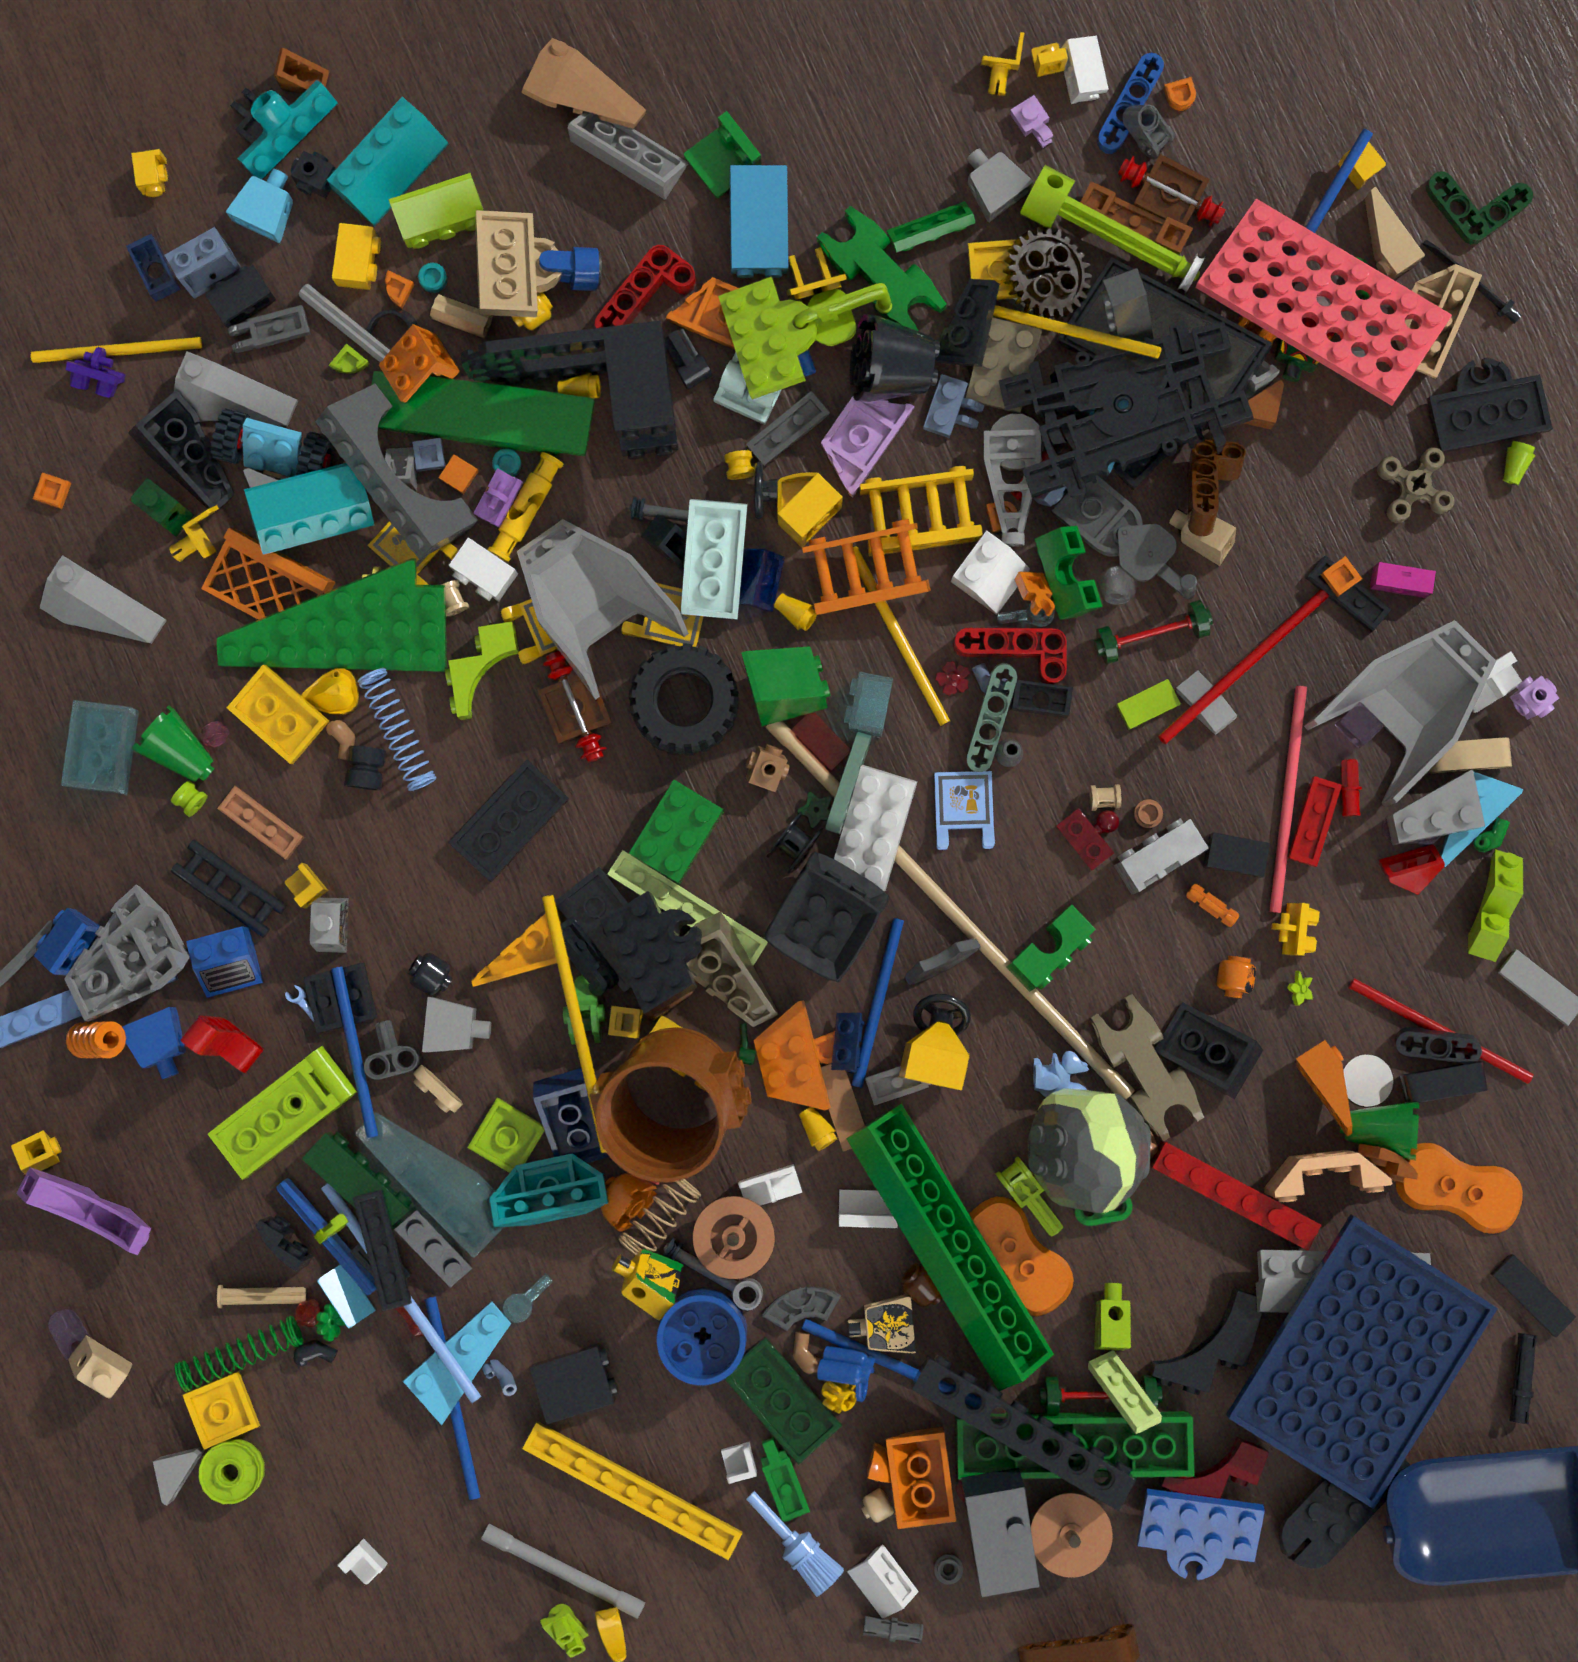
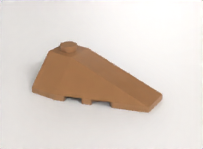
M554 38L540 51L522 89L523 94L547 106L556 108L557 104L572 107L573 113L582 115L583 111L598 114L599 119L632 129L635 128L646 113L645 108L578 50Z

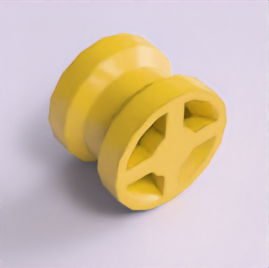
M740 450L724 455L725 463L729 467L727 479L737 480L754 476V468L750 463L752 459L751 451Z

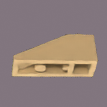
M1374 187L1365 198L1374 259L1377 262L1376 267L1378 271L1395 280L1417 265L1425 254L1378 189Z

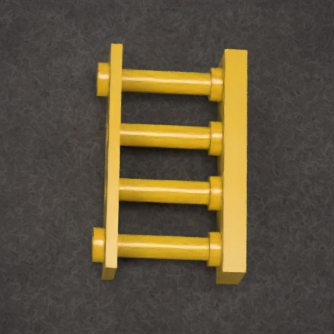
M966 466L952 467L949 469V472L887 481H882L878 477L865 480V484H860V496L870 495L875 532L886 530L881 499L882 492L898 491L902 520L909 519V523L914 524L909 489L926 487L931 527L929 532L918 533L917 529L908 531L912 550L977 542L983 536L982 526L974 525V522H971L965 481L973 479L974 471L973 469H966ZM954 483L959 516L957 528L946 529V526L942 524L937 485ZM890 535L880 537L884 554L901 552L898 536L890 537ZM868 540V554L872 556L870 541Z

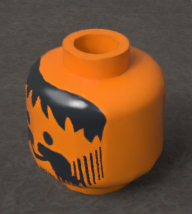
M1228 955V960L1220 962L1216 983L1218 988L1225 990L1224 996L1242 999L1243 993L1248 994L1253 991L1256 967L1250 964L1251 959Z

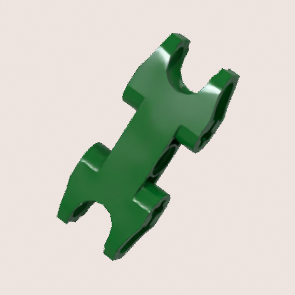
M849 206L844 211V216L855 232L853 238L847 242H837L822 232L816 237V242L822 248L832 267L840 275L845 274L847 281L850 282L859 273L870 286L878 283L886 285L892 303L891 311L885 314L880 313L876 309V301L872 302L874 309L881 317L919 331L907 313L910 306L916 303H925L933 310L941 313L946 308V302L935 288L932 280L917 265L912 264L904 272L883 251L891 243L887 234L872 219Z

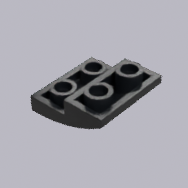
M278 1215L274 1218L269 1216L259 1220L256 1224L259 1234L270 1250L283 1263L295 1272L308 1266L313 1256L307 1253L309 1248L296 1240L293 1243L289 1241L295 1232L289 1228L291 1225L289 1221Z

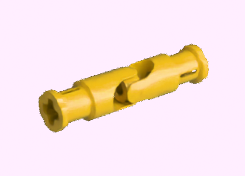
M541 453L540 462L534 472L529 473L517 498L499 527V535L492 547L487 549L504 562L508 563L510 561L509 556L517 542H521L539 507L552 487V479L557 470L563 466L560 460L548 453Z

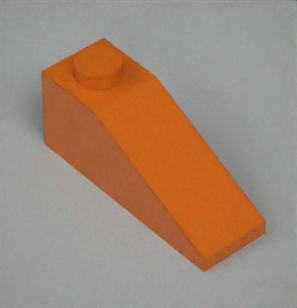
M1326 1040L1296 1058V1064L1300 1073L1348 1137L1352 1134V1121L1341 1062L1344 1058L1336 1046L1330 1047Z

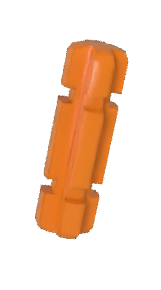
M1193 884L1188 890L1186 897L1194 903L1196 901L1199 902V907L1216 919L1220 917L1223 924L1232 927L1239 918V913L1232 908L1228 910L1226 908L1227 905L1209 892L1207 894L1204 893L1205 889L1198 884Z

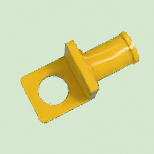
M1020 32L1015 60L982 56L981 65L992 68L988 89L989 94L995 95L997 83H999L997 95L1004 96L1006 94L1008 70L1019 69L1024 32Z
M217 505L209 508L182 526L188 536L169 547L171 554L182 549L181 552L173 556L177 561L181 562L196 550L199 551L203 558L216 553V549L198 522L219 509Z

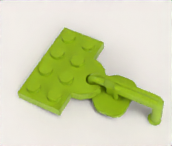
M772 277L718 296L752 400L806 381L798 355L807 351L814 341L826 346H834L850 340L855 335L857 329L851 309L876 301L875 306L880 313L885 314L892 309L889 292L883 283L874 284L849 294H845L839 289L825 291L814 295L808 306L800 301L791 299L780 301Z

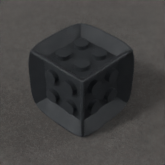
M813 852L787 893L772 922L767 927L764 939L776 950L810 971L828 980L840 982L868 940L880 913L888 903L889 897L872 881L826 855Z

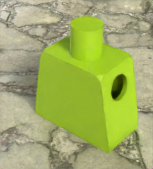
M1104 1283V1300L1096 1302L1094 1350L1124 1351L1130 1349V1301L1122 1300V1284ZM1109 1309L1116 1311V1320H1112L1109 1317Z

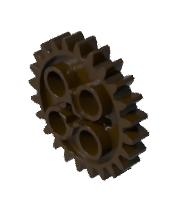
M1037 227L1032 232L1029 230L1022 237L1017 238L1014 241L1015 245L1007 250L1011 255L1004 259V262L1010 266L1003 270V273L1010 275V278L1004 283L1013 286L1009 295L1017 294L1018 296L1015 302L1016 305L1024 302L1025 313L1030 309H1034L1033 315L1040 316L1043 313L1044 318L1049 319L1053 316L1055 320L1063 315H1069L1081 306L1080 302L1087 298L1084 292L1091 287L1084 281L1092 277L1091 274L1084 272V269L1090 266V263L1082 262L1081 260L1086 253H1077L1076 250L1079 243L1071 245L1069 243L1070 235L1062 239L1060 229L1052 234L1049 227L1043 231L1040 227ZM1053 254L1057 256L1058 261L1054 258ZM1029 258L1033 261L1034 266L1030 264ZM1062 268L1068 269V271H1059L1053 276L1051 274V272H1055ZM1041 272L1044 274L1033 279L1026 278V276H1036ZM1061 281L1065 284L1066 289L1061 285ZM1036 286L1040 288L1041 293L1037 291Z

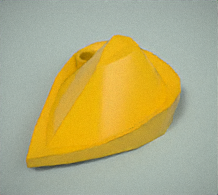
M333 669L323 674L301 694L315 709L332 715L352 713L356 709L359 699L356 679L346 669Z

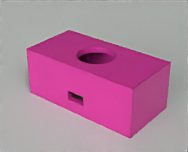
M1379 562L1373 566L1370 589L1427 598L1433 594L1436 571Z

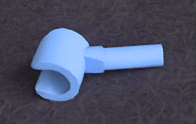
M294 985L299 991V996L293 999L292 995L286 992L287 1000L303 1008L314 1022L311 1007L306 1001V991Z

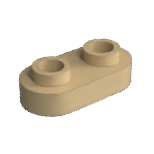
M420 1065L413 1073L416 1077L413 1082L423 1092L426 1093L429 1090L436 1096L437 1099L434 1102L444 1112L447 1113L451 1110L455 1113L463 1105L462 1101L425 1066Z

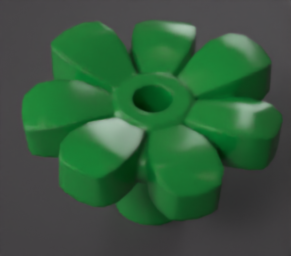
M330 1303L325 1305L324 1312H319L313 1318L314 1326H318L317 1334L323 1335L325 1341H333L334 1337L337 1338L341 1333L339 1326L345 1325L334 1306Z

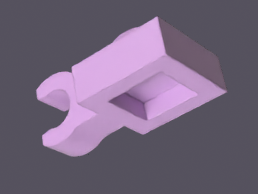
M1035 95L1010 110V115L1024 136L1033 133L1042 148L1052 143L1051 138L1053 134L1048 126L1045 125L1049 122V116Z

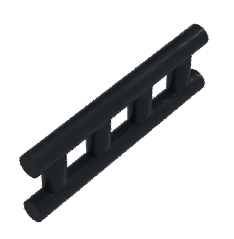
M195 839L192 840L188 845V849L194 855L185 867L176 863L172 867L171 872L264 938L270 928L263 924L272 910L281 914L287 905ZM203 861L217 869L208 884L194 875ZM226 877L241 886L231 900L217 891ZM250 893L263 902V905L254 917L240 908Z

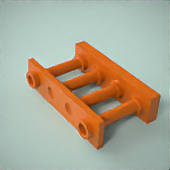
M909 519L892 522L893 528L830 542H826L825 537L808 540L809 546L802 547L803 553L814 551L823 596H820L821 602L814 604L816 615L931 591L929 580L921 581V576H917L908 531L918 529L917 523L910 524ZM897 533L906 578L904 579V585L893 587V582L889 581L880 537ZM867 539L870 541L878 580L877 590L865 592V587L861 586L853 548V542ZM839 545L842 547L850 590H848L849 596L838 598L837 593L833 591L825 548Z

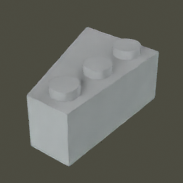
M1473 769L1386 817L1392 845L1484 827L1485 823Z
M1181 818L1166 827L1168 833L1161 837H1158L1157 833L1142 841L1144 847L1137 852H1134L1131 848L1117 857L1120 862L1115 864L1114 867L1131 895L1142 891L1151 883L1161 879L1169 872L1209 849L1191 819L1184 823Z

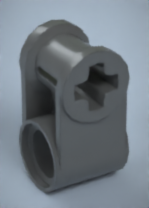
M1134 105L1125 110L1123 114L1125 128L1128 129L1143 154L1151 159H1156L1160 154L1159 151L1167 143H1171L1175 139L1173 130L1166 124L1157 108L1153 105Z

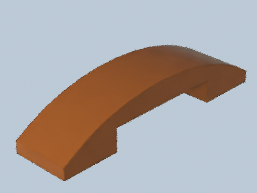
M1092 181L1080 202L1179 255L1193 230L1192 227L1168 216L1165 220L1116 197L1115 192Z

